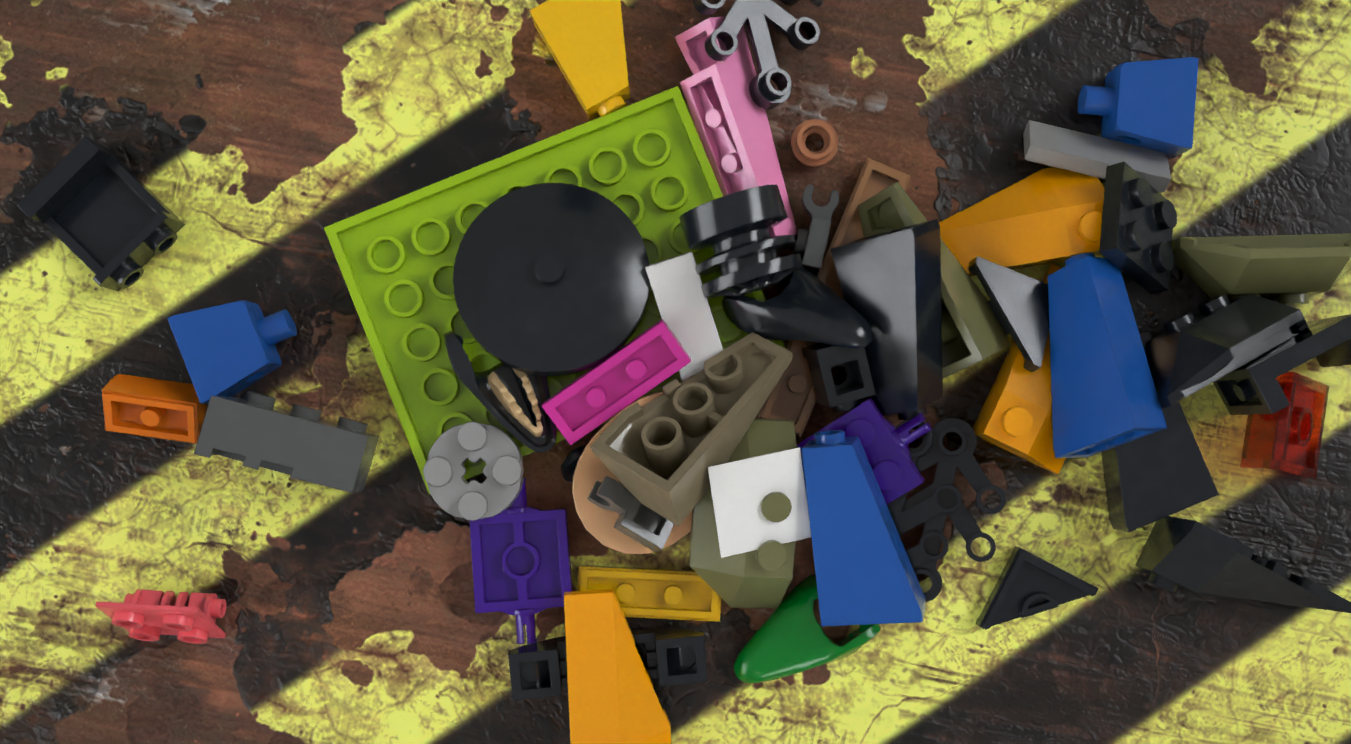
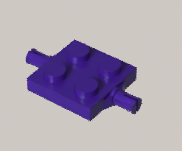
M872 398L818 431L844 430L845 437H859L886 504H889L924 482V478L911 460L908 446L909 443L932 431L928 422L916 430L910 431V429L926 420L922 413H918L917 416L896 428L895 425L883 417ZM814 434L797 444V448L800 447L802 465V448L809 440H815Z
M524 478L520 494L505 511L496 516L473 521L469 520L475 613L500 611L509 615H515L517 644H525L526 631L527 644L537 642L535 614L546 608L564 607V592L573 591L567 508L541 510L527 506L526 478Z

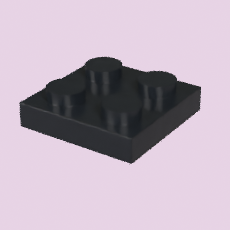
M1121 162L1107 166L1099 253L1150 294L1168 291L1170 271L1174 267V254L1171 248L1173 228L1177 224L1175 207L1171 201L1164 198L1127 163Z

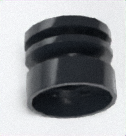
M777 184L754 187L714 199L685 212L679 217L689 249L701 250L712 248L714 256L704 260L695 267L698 275L720 272L721 277L701 286L706 299L719 296L739 297L776 285L789 274L804 267L800 254L777 258L776 253L796 244L793 235L771 237L768 230L788 218Z

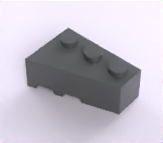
M247 391L245 398L211 395L194 454L208 458L211 455H221L242 461V466L259 470L260 466L288 474L290 478L351 493L364 491L379 439L378 435L366 432L367 423L345 417H339L337 424L320 419L321 410L299 404H293L291 411L274 407L276 398L252 391Z

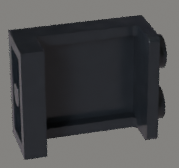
M85 137L17 204L30 219L44 223L96 274L93 280L100 287L119 291L121 288H128L138 281L144 272L142 267L155 254L159 255L167 251L176 242L178 237L176 233L185 225L107 147L88 137Z
M1351 314L1308 321L1307 325L1309 328L1300 332L1214 381L1213 384L1229 414H1273L1289 406L1290 403L1276 377L1316 357L1322 367L1351 365Z

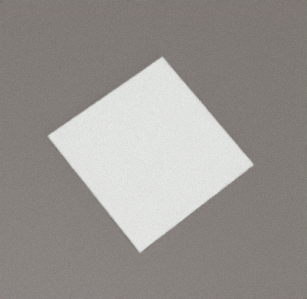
M800 447L708 467L721 558L758 550L760 545L768 540H776L784 544L811 538ZM781 492L789 498L792 508L785 520L771 522L763 516L761 503L769 493Z

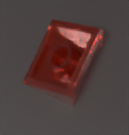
M1286 372L1276 377L1290 405L1273 414L1248 415L1240 467L1316 479L1329 386L1296 372Z

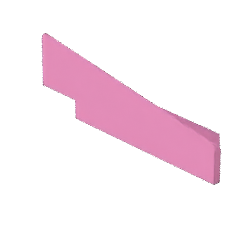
M709 17L675 36L676 42L693 73L691 77L679 83L698 136L723 196L754 187L777 184L788 218L777 226L768 229L770 236L795 235L797 229L766 110L759 107L752 100L749 92V85L755 77L756 71L744 25L736 36L738 40L736 51L724 61H715L705 51V40L720 26L724 17ZM716 38L717 46L726 51L725 43L721 39Z

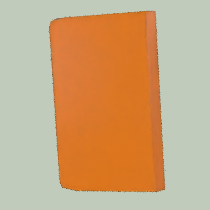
M117 374L102 389L105 431L197 444L207 404L200 403L193 384Z

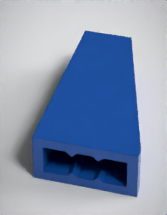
M1082 253L1070 257L1065 261V267L1048 275L1053 450L1056 458L1089 457L1167 428L1121 270L1107 258L1095 257L1094 253Z
M827 430L815 433V440H809L803 446L802 457L821 626L923 622L926 611L925 596L859 437H845L844 430Z

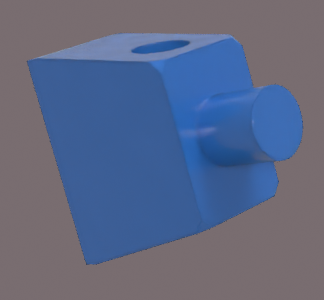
M1187 57L1119 64L1106 75L1104 87L1082 86L1078 98L1079 114L1102 116L1101 137L1167 153V158H1175L1192 149L1199 58Z
M246 300L177 314L167 318L201 404H209L211 395L233 397L278 369L282 365V361L275 344L297 335L295 323L286 309L264 317L258 304Z

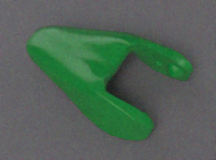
M813 574L800 582L786 596L769 619L744 646L734 662V672L738 679L744 683H761L788 677L841 660L855 653L880 631L881 627L879 624L859 625L857 630L844 637L838 644L833 643L825 635L813 612L814 601L818 598L816 574Z

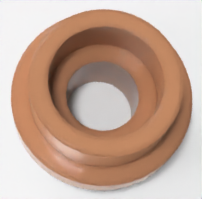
M810 119L802 122L794 130L791 137V150L794 157L801 164L808 167H820L832 160L838 149L836 131L823 120ZM809 137L819 138L822 142V149L817 152L810 151L806 147V139Z

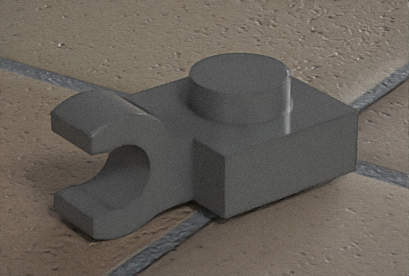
M808 184L802 194L801 205L809 216V223L807 229H798L792 255L800 254L803 268L816 274L822 266L832 222L831 216L838 205L839 193L836 190H832L828 198V204L822 207L817 206L812 201L814 186Z
M606 476L602 483L599 481L595 482L587 498L593 504L603 509L620 514L614 525L615 529L653 552L663 549L674 523L641 504L621 483Z

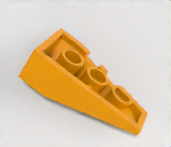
M1056 167L1041 169L939 222L940 238L969 276H975L969 272L968 266L969 262L976 256L1011 270L1063 262L1070 257L1082 253H1094L1095 256H1101L1099 247L1105 188L1098 177Z
M1051 263L1042 282L1048 284V275L1060 270L1062 267ZM1048 331L1041 368L1034 372L1024 368L1025 359L1015 341H1013L973 426V430L977 437L1054 474H1059L1066 458H1056L1053 450L1050 331Z
M614 590L564 592L570 744H672L670 721L665 710L662 709L653 688V681L648 670L645 669L635 646V639Z

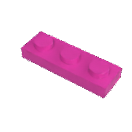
M661 319L607 359L544 401L542 408L568 443L572 445L689 364L691 357L666 322Z

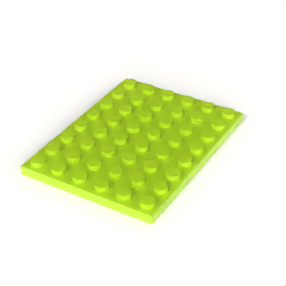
M678 86L324 227L429 494L428 484L423 474L429 451L435 441L454 426L469 422L496 426L507 432L516 441L522 452V457L536 452L526 447L513 436L462 383L452 368L443 334L449 331L462 337L464 341L463 349L469 356L473 371L475 372L491 369L501 363L486 352L468 330L457 307L453 285L454 264L459 245L471 223L486 207L498 198L522 187L541 183L572 184L599 193L617 205L629 217L641 235L648 255L649 265L692 252L697 266L704 260L714 256L712 248L701 250L689 249L679 219L685 212L723 197V194ZM720 272L700 275L702 285L721 277ZM651 285L645 313L639 326L627 343L661 320ZM762 290L744 295L758 301H766ZM719 296L707 300L724 350L749 334L736 327L728 319L722 306V300L725 296ZM769 340L785 348L782 340ZM590 369L570 375L547 376L550 397ZM677 371L669 378L658 384L656 387L645 393L643 396L651 394L653 392L663 391V386H665L666 384L670 383L675 379H677L679 383H681L682 380L679 371ZM558 428L556 443L566 440ZM483 459L477 462L466 461L464 464L467 470L464 475L465 480L483 473V469L487 465Z

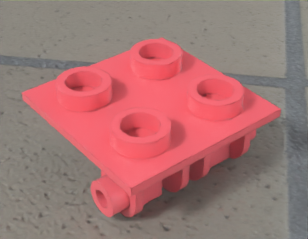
M138 589L134 594L128 593L124 603L96 601L95 607L112 619L111 623L113 625L126 629L129 632V637L133 639L158 641L160 635H176L177 639L182 642L205 644L208 641V637L225 638L226 633L215 624L216 618H223L225 615L226 600L219 599L215 593H191L189 596L188 592H180L176 599L173 591H166L164 593L163 591Z

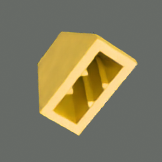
M547 0L531 9L530 14L534 26L589 120L591 121L599 115L603 117L626 106L624 101L630 98L621 0Z

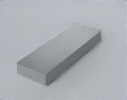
M1032 120L1028 121L1023 133L1024 159L1027 161L1106 179L1107 166L1125 162L1160 193L1165 192L1171 181L1167 153Z

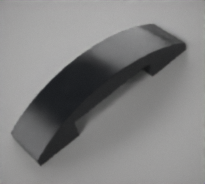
M668 628L630 629L645 669L648 670L651 679L658 678L659 686L708 681L704 632ZM566 636L531 643L508 651L513 700L562 696V688L568 687Z

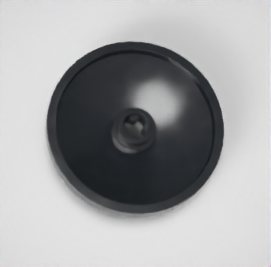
M534 184L511 191L498 198L486 207L471 223L459 245L455 258L453 272L454 294L457 307L468 330L477 343L495 359L511 368L529 374L541 376L570 375L595 367L623 347L634 334L648 303L650 281L645 267L649 266V259L641 235L635 225L609 199L597 192L572 184Z

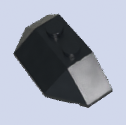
M1226 293L1199 304L1200 314L1193 316L1192 312H1188L1165 322L1163 326L1166 332L1148 341L1145 353L1161 408L1175 405L1196 391L1300 332L1307 330L1309 327L1301 310L1252 294L1229 300Z

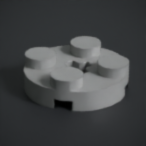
M469 422L450 428L435 441L429 451L423 474L432 498L444 511L455 517L473 521L496 516L513 504L522 489L524 480L522 462L524 461L518 444L507 432L496 426ZM483 459L487 464L483 469V473L487 478L483 483L477 480H472L468 483L464 478L467 472L464 464L467 460L477 462Z

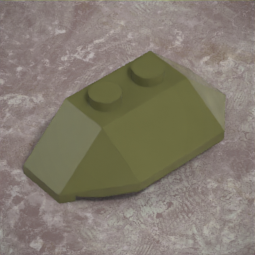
M1351 233L1179 237L1172 240L1171 249L1174 254V264L1210 298L1226 293L1227 297L1232 300L1252 294L1262 298L1277 297V302L1285 305L1309 304L1310 295L1328 292L1351 268Z
M755 418L727 463L797 448L794 421ZM710 488L692 510L689 551L690 567L731 608H778L793 578L796 541L781 544L776 540H768L761 544L758 550L721 558ZM781 492L769 493L761 503L763 516L771 522L785 520L792 508L789 498Z

